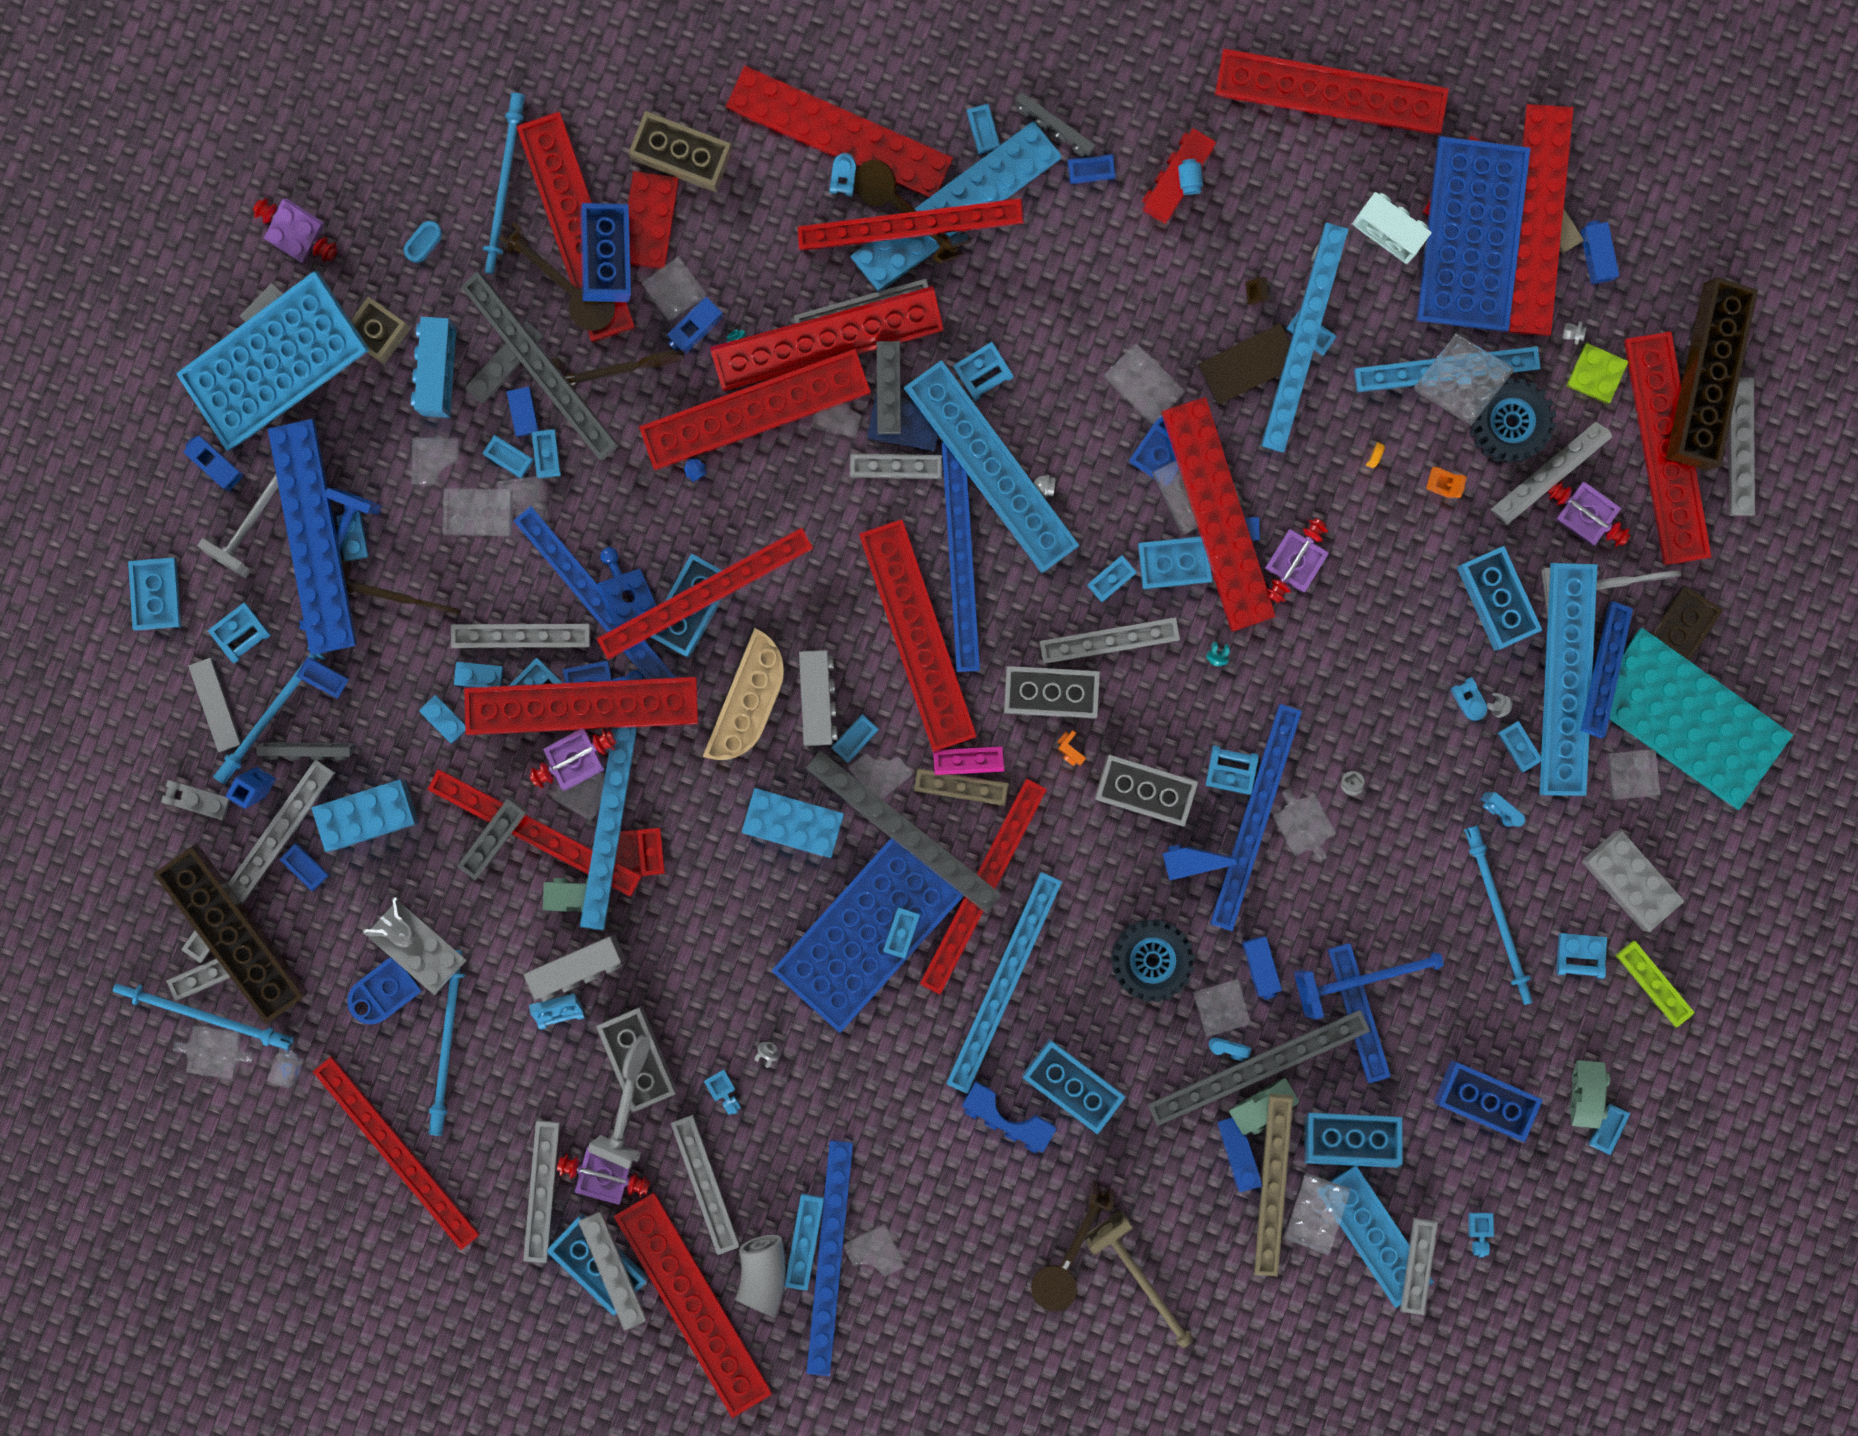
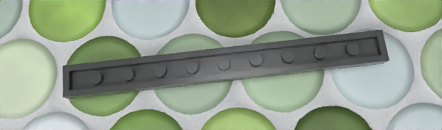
M477 271L461 286L462 289L598 459L604 460L619 446L618 442L481 272Z
M820 751L807 766V772L986 914L1001 897L1002 894L823 752Z
M1359 1009L1150 1102L1148 1107L1156 1125L1159 1126L1370 1032L1369 1027Z

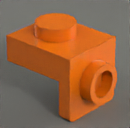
M1432 467L1426 489L1446 498H1461L1467 476L1455 475L1439 467Z
M1072 730L1070 733H1067L1065 731L1058 740L1060 744L1058 750L1065 754L1063 759L1070 765L1074 766L1077 764L1080 766L1086 758L1068 744L1076 732Z

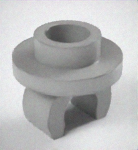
M1579 321L1578 326L1565 324L1563 338L1575 339V344L1577 345L1579 340L1584 341L1586 327H1582L1583 322Z
M1493 693L1492 696L1496 698V702L1494 704L1488 703V709L1492 710V714L1497 718L1508 715L1512 709V700L1502 694Z
M771 1042L760 1043L757 1048L758 1053L755 1056V1061L763 1057L767 1060L765 1067H770L772 1062L776 1061L780 1056L777 1046Z

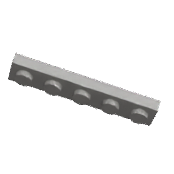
M602 1211L579 1220L581 1229L623 1329L627 1330L645 1322L647 1318Z

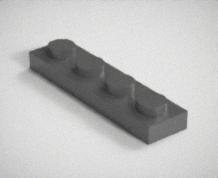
M1020 92L1015 99V106H1017L1016 109L1025 117L1031 116L1036 120L1037 126L1043 130L1049 129L1054 133L1053 136L1059 142L1070 144L1072 150L1079 156H1091L1094 152L1095 144Z
M527 320L524 322V327L539 344L545 337ZM505 343L465 389L480 403L484 404L522 362Z
M900 341L877 342L878 434H901Z
M262 742L257 746V756H264V759L267 760L278 759L279 756H287L289 760H298L302 756H310L312 760L325 759V756H334V760H346L355 752L354 743Z
M510 796L457 867L476 881L529 810Z

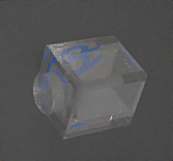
M287 1050L284 1053L276 1054L267 1081L288 1089L294 1087L303 1059L297 1058L298 1054Z

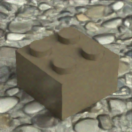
M367 297L351 319L352 324L369 348L367 353L383 365H385L411 329L404 321L370 297Z

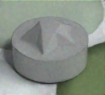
M1355 771L1345 773L1341 780V788L1348 795L1360 794L1365 785L1364 777Z

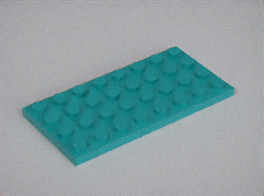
M1640 628L1625 648L1609 720L1736 810H1740L1793 734L1645 629Z

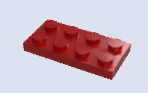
M633 171L628 201L631 265L666 269L679 178Z

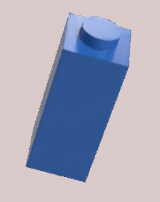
M1600 220L1586 223L1587 226L1580 231V234L1584 240L1582 243L1591 285L1613 281L1619 276L1609 223H1601Z
M705 297L667 334L670 340L668 342L669 346L674 351H683L684 355H686L724 318L723 313Z
M202 436L193 437L186 443V449L183 453L224 490L230 492L245 476Z
M255 767L235 778L226 797L246 809L265 799L277 778L259 767Z
M1261 936L1241 942L1256 995L1258 997L1263 996L1264 1000L1276 997V992L1282 991L1267 937Z

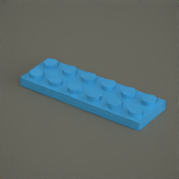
M1351 1166L1316 1191L1393 1306L1397 1308L1401 1305L1409 1244L1357 1166ZM1430 1277L1429 1285H1431L1432 1283H1434V1281L1432 1280L1431 1277Z

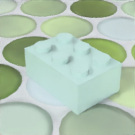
M1375 192L1352 225L1408 264L1432 232L1428 230L1429 227L1420 220L1415 221L1409 216L1410 213L1402 207L1397 208L1390 203L1391 199L1388 196Z

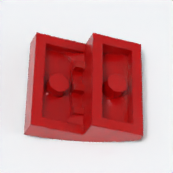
M660 828L620 832L616 862L642 876L665 874Z

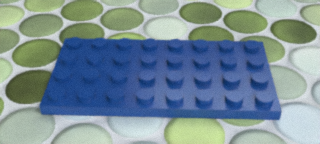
M1438 137L1427 225L1429 227L1428 230L1432 233L1425 242L1416 321L1501 332L1509 331L1530 148Z
M891 838L773 968L772 972L833 1028L841 1033L964 895ZM898 907L920 914L905 959L883 952Z

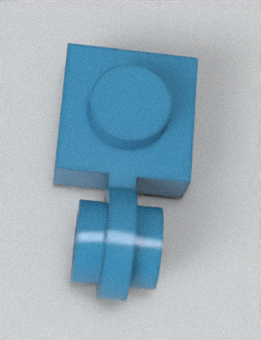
M725 1069L704 1081L715 1101L724 1097L725 1102L722 1104L728 1115L738 1113V1110L741 1108L735 1096L730 1098L728 1095L736 1090Z
M1468 1213V1236L1478 1237L1477 1241L1472 1243L1473 1255H1477L1479 1258L1489 1255V1242L1485 1241V1237H1494L1493 1213Z

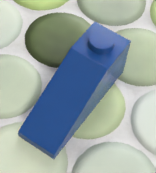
M1181 844L1169 846L1168 851L1163 853L1169 880L1240 863L1239 858L1189 846L1182 848Z
M1233 1117L1217 1121L1236 1189L1239 1192H1244L1261 1187V1180L1246 1134L1242 1135Z

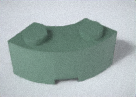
M553 878V882H544L543 910L583 912L588 879H586V883H567V878Z
M1577 1060L1572 1073V1097L1569 1107L1572 1126L1600 1128L1602 1119L1607 1118L1605 1100L1606 1086H1609L1610 1074L1606 1072L1605 1063Z
M1286 1078L1269 1084L1256 1094L1240 1101L1229 1110L1242 1135L1251 1131L1254 1135L1265 1129L1269 1094L1293 1095V1107L1299 1103Z

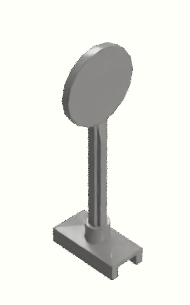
M1544 568V570H1541L1548 615L1550 568ZM1669 571L1638 577L1624 576L1597 580L1596 590L1682 575L1681 571Z
M644 1035L639 1036L634 1041L624 1062L623 1078L627 1082L624 1086L614 1133L610 1139L602 1135L598 1136L589 1144L588 1152L627 1169L631 1167L633 1160L639 1161L641 1154L640 1151L623 1145L625 1140L623 1136L635 1089V1079L641 1071L649 1052L650 1041Z

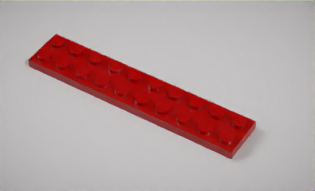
M1223 49L1215 96L1440 135L1449 88Z
M745 65L726 105L727 110L831 156L837 157L841 153H849L855 158L856 167L858 168L869 160H881L893 170L897 185L926 198H930L940 190L953 161L951 156Z
M1526 105L1522 147L1530 148L1509 331L1504 333L1551 336L1573 107Z
M559 111L516 127L570 282L577 289H580L582 287L580 210L582 203L592 202ZM614 302L615 314L610 324L601 330L588 331L592 343L635 328L627 302Z
M931 286L712 346L710 350L722 391L781 376L856 349L857 354L877 349L878 341H900L901 343L941 332L944 329L934 288Z
M1672 332L1625 339V351L1627 361H1629L1628 368L1663 565L1711 558L1696 467L1666 459L1681 390Z
M856 349L644 424L639 426L653 469L656 471L871 394Z
M1206 397L1161 411L1230 630L1236 631L1276 617L1271 600L1267 596L1266 584Z
M903 519L860 533L859 536L932 751L941 750L976 738L977 736Z
M696 677L464 688L466 735L699 724Z
M655 1191L614 1215L616 1222L730 1416L733 1418L772 1395L771 1388Z

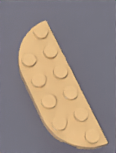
M756 628L750 638L703 757L714 760H727L738 757L749 751L758 742L765 729L783 683L784 664L775 643Z

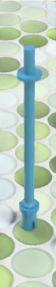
M511 93L509 112L505 116L509 126L489 246H483V251L488 253L485 274L494 275L497 254H503V250L498 248L517 134L516 126L524 120L522 112L526 96L520 93Z
M322 653L309 654V657L315 660L318 658L324 660L326 658ZM301 666L234 754L225 756V762L213 775L217 781L225 785L235 770L241 768L242 757L302 679L296 677Z
M1478 825L1466 828L1464 832L1471 848L1469 853L1477 859L1515 979L1511 981V985L1517 984L1524 1005L1530 1004L1533 1001L1526 981L1531 980V976H1524L1485 857L1486 850L1488 849L1487 845L1483 843Z
M455 950L462 956V950ZM460 968L449 981L435 1104L429 1108L431 1118L428 1134L436 1136L443 1135L444 1118L448 1112V1109L444 1106L458 984L459 978L465 977V973H461Z
M116 983L113 988V992L133 998V1005L143 1001L259 1038L265 1046L273 1045L289 1051L291 1048L289 1045L293 1043L294 1037L275 1032L273 1028L269 1027L268 1029L261 1030L143 992L144 987L142 985L132 989Z

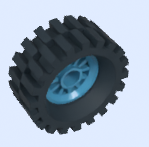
M1511 378L1504 382L1495 383L1476 399V404L1470 410L1472 417L1468 419V426L1472 425L1473 429L1469 432L1471 438L1476 437L1477 442L1474 445L1477 448L1481 446L1484 449L1483 455L1486 457L1492 455L1494 456L1492 460L1497 462L1505 460L1504 463L1521 462L1541 451L1546 446L1545 444L1551 440L1553 435L1550 433L1556 427V423L1552 422V419L1556 417V410H1550L1553 402L1552 399L1546 401L1544 398L1547 392L1544 389L1540 391L1535 389L1538 384L1534 382L1526 384V379L1520 378L1514 381V378ZM1508 416L1514 418L1516 422L1515 427L1507 425L1506 418Z
M1157 919L1140 920L1138 923L1129 925L1124 932L1122 931L1119 934L1117 942L1113 945L1111 967L1118 983L1130 995L1142 1001L1161 1002L1163 999L1169 1000L1173 998V995L1176 993H1181L1184 985H1188L1191 979L1189 977L1195 968L1193 966L1195 955L1191 949L1193 947L1187 940V936L1174 925ZM1151 943L1150 950L1146 946V944ZM1155 943L1159 944V946L1157 947L1156 951H1154V950H1155ZM1142 946L1146 951L1145 953L1139 950ZM1162 947H1164L1166 951L1159 954ZM1137 953L1143 956L1142 958H1135ZM1149 954H1156L1158 956V963L1155 966L1147 965L1146 958ZM1168 954L1169 959H1162L1163 956ZM1135 961H1142L1143 963L1136 966ZM1162 962H1169L1168 967L1162 965ZM1145 966L1143 972L1140 973L1139 969ZM1159 967L1165 970L1162 974L1159 970ZM1149 969H1150V977L1145 976L1146 973H1147V971H1148ZM1154 970H1156L1158 976L1154 977Z

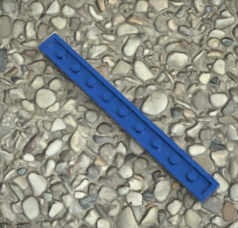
M942 443L957 672L980 671L967 473L946 444Z
M530 506L513 521L607 633L617 628L614 627L597 588V583L534 508ZM645 640L624 651L646 679L676 678Z
M1282 704L1278 705L1253 784L1252 793L1249 797L1231 854L1232 857L1239 858L1240 863L1227 867L1210 921L1211 925L1230 931L1234 929L1301 716V710Z
M830 1140L807 1374L830 1376L853 1142Z

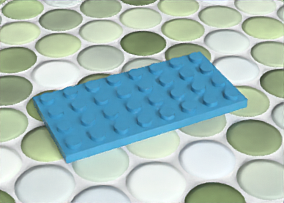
M314 271L176 373V375L226 451H231L367 353L369 348L320 273Z

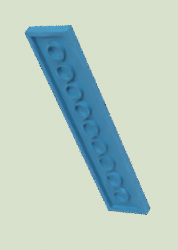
M1033 121L917 206L915 210L924 211L1004 201L1060 160L1061 154ZM962 231L950 232L946 234L952 238L960 234ZM930 235L869 242L852 254L851 259L874 289L880 293L937 251L940 246L937 245V241Z
M942 360L904 387L905 391L1041 573H1044L1079 546Z
M1550 563L1540 795L1586 796L1589 734L1580 730L1592 680L1598 564Z

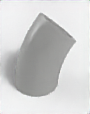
M765 1235L749 1240L739 1248L741 1280L735 1300L775 1318L784 1289L785 1252L782 1238L779 1235Z

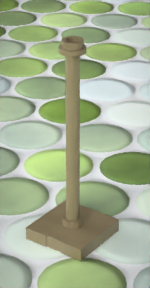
M1120 1209L1088 1232L1085 1241L1094 1255L1108 1245H1112L1177 1336L1175 1341L1177 1345L1184 1348L1192 1343V1334L1190 1331L1185 1332L1118 1239L1132 1229L1127 1217Z

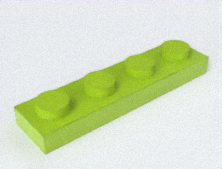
M1632 941L1615 955L1674 1027H1679L1695 1013L1636 941Z

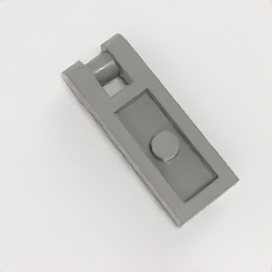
M167 780L166 787L168 788L166 795L162 797V803L219 820H225L231 801L226 796ZM177 790L183 792L180 800L175 798Z

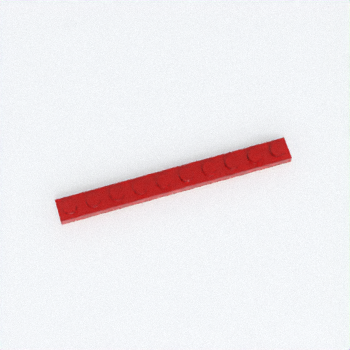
M1020 198L797 226L799 250L804 251L1023 224V200Z
M800 528L597 638V641L609 660L807 553L813 547L803 528Z
M437 769L427 789L489 823L504 804L498 799L440 769ZM528 815L524 816L512 832V835L589 875L593 849ZM615 862L611 887L631 897L642 875Z
M1027 778L976 874L994 889L998 885L1047 790ZM964 897L920 982V985L938 994H941L983 913L979 907L966 897Z
M329 1057L313 1071L315 1076L459 1249L462 1250L480 1235L479 1231L334 1057Z

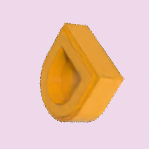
M1379 442L1375 444L1366 466L1375 468L1379 464L1385 450V445Z

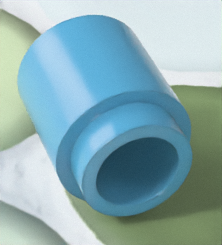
M1196 159L1183 160L1182 164L1178 166L1180 189L1183 190L1184 195L1201 193V187H1203L1201 163L1196 162Z

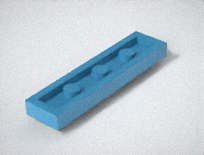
M801 1193L785 1287L808 1291L824 1197Z

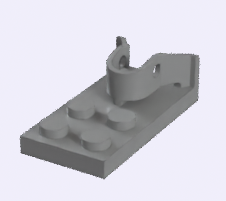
M394 897L391 908L371 929H364L363 933L435 995L466 960Z

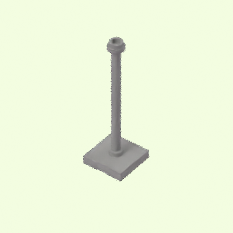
M276 474L227 547L219 549L203 538L197 545L208 556L245 579L251 571L242 562L234 558L236 555L234 552L277 490L278 481Z

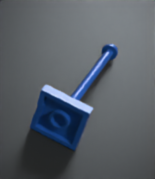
M327 488L324 497L344 504L343 508L345 509L336 533L339 551L341 550L354 512L357 513L359 510L367 514H379L382 505L342 489ZM300 620L299 628L306 631L304 620Z
M1433 952L1430 954V958L1319 987L1315 983L1313 971L1298 970L1293 973L1304 1016L1318 1019L1324 1017L1320 1002V996L1429 967L1438 970L1444 963L1441 954Z

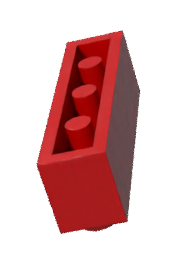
M1192 128L1189 134L1187 132L1184 133L1178 143L1181 145V148L1177 153L1172 152L1166 162L1169 167L1165 172L1160 171L1154 181L1157 184L1154 191L1149 190L1142 200L1145 203L1143 211L1165 225L1184 197L1183 190L1180 189L1178 166L1182 164L1183 160L1196 159V162L1201 163L1202 167L1216 144L1214 140Z

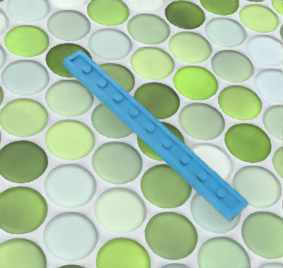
M1325 223L1261 447L1282 453L1285 451L1349 230L1347 228L1330 223Z
M638 727L613 728L612 731L617 743L615 744V750L609 749L580 924L582 928L603 931L605 929Z
M1040 872L947 1080V1085L968 1094L1062 881Z

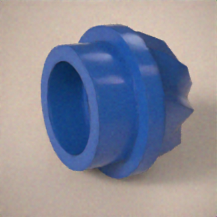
M698 459L688 460L684 467L686 478H690L692 482H695L707 474L705 463L703 464Z

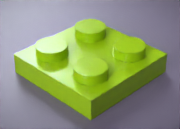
M1585 343L1566 386L1609 404L1629 361Z

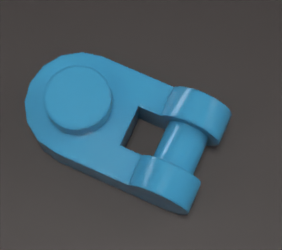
M841 153L835 158L832 168L830 194L840 192L845 193V196H853L856 160L851 154ZM839 177L847 178V184L838 183Z
M1472 677L1466 679L1464 684L1460 686L1455 685L1451 688V692L1466 718L1479 720L1486 715L1487 705ZM1469 691L1472 697L1465 700L1463 694Z
M1217 1037L1211 1038L1208 1042V1046L1214 1054L1220 1055L1226 1052L1231 1054V1058L1244 1061V1058H1249L1252 1050L1248 1046Z

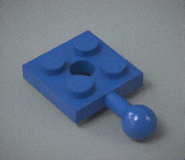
M607 547L601 551L600 559L605 565H609L614 578L599 582L597 588L614 627H617L656 607V603L641 569L622 574L617 563L619 558L617 550ZM622 594H631L633 602H625L622 599Z
M609 661L563 669L565 683L645 679L639 670L630 671L626 677L612 679Z

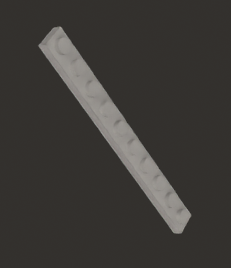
M315 760L229 881L228 885L242 904L245 903L336 774V772L319 760ZM196 931L193 932L181 949L200 963L204 961L210 952Z

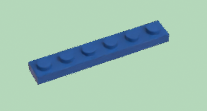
M1615 601L1608 603L1580 730L1599 738L1606 737L1633 608Z
M1350 943L1327 949L1337 982L1360 976ZM1360 985L1341 990L1340 995L1346 1014L1348 1015L1360 1009L1370 1032L1354 1038L1367 1083L1391 1077L1364 986Z

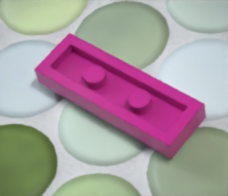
M1002 747L949 749L933 752L935 775L1004 771Z

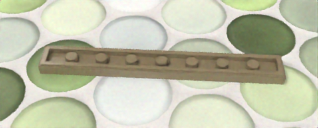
M1269 1094L1254 1264L1255 1275L1278 1276L1293 1095Z

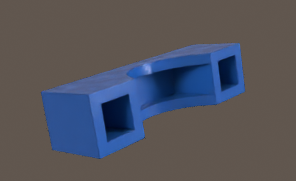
M975 1080L962 1103V1107L965 1108L964 1113L974 1119L977 1116L985 1120L984 1124L991 1129L996 1130L998 1127L1005 1131L1004 1136L1015 1142L1019 1139L1026 1143L1024 1147L1034 1153H1037L1039 1150L1043 1153L1057 1129L1056 1126L1036 1114L1022 1122H1013L1005 1119L996 1108V1092Z

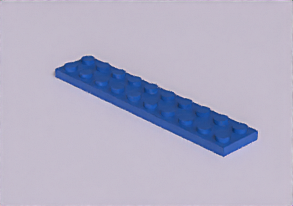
M309 419L269 428V439L309 652L311 655L357 646L329 498L324 497L327 490V482L315 420Z

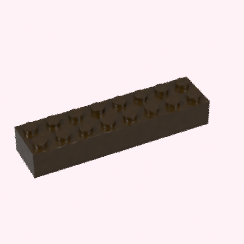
M1718 277L1703 283L1666 459L1707 471L1721 466L1758 289Z
M198 843L153 873L265 1024L309 993Z

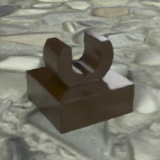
M1258 277L1245 282L1248 305H1256L1273 298L1272 294H1268V287L1272 286V283L1267 281V277Z

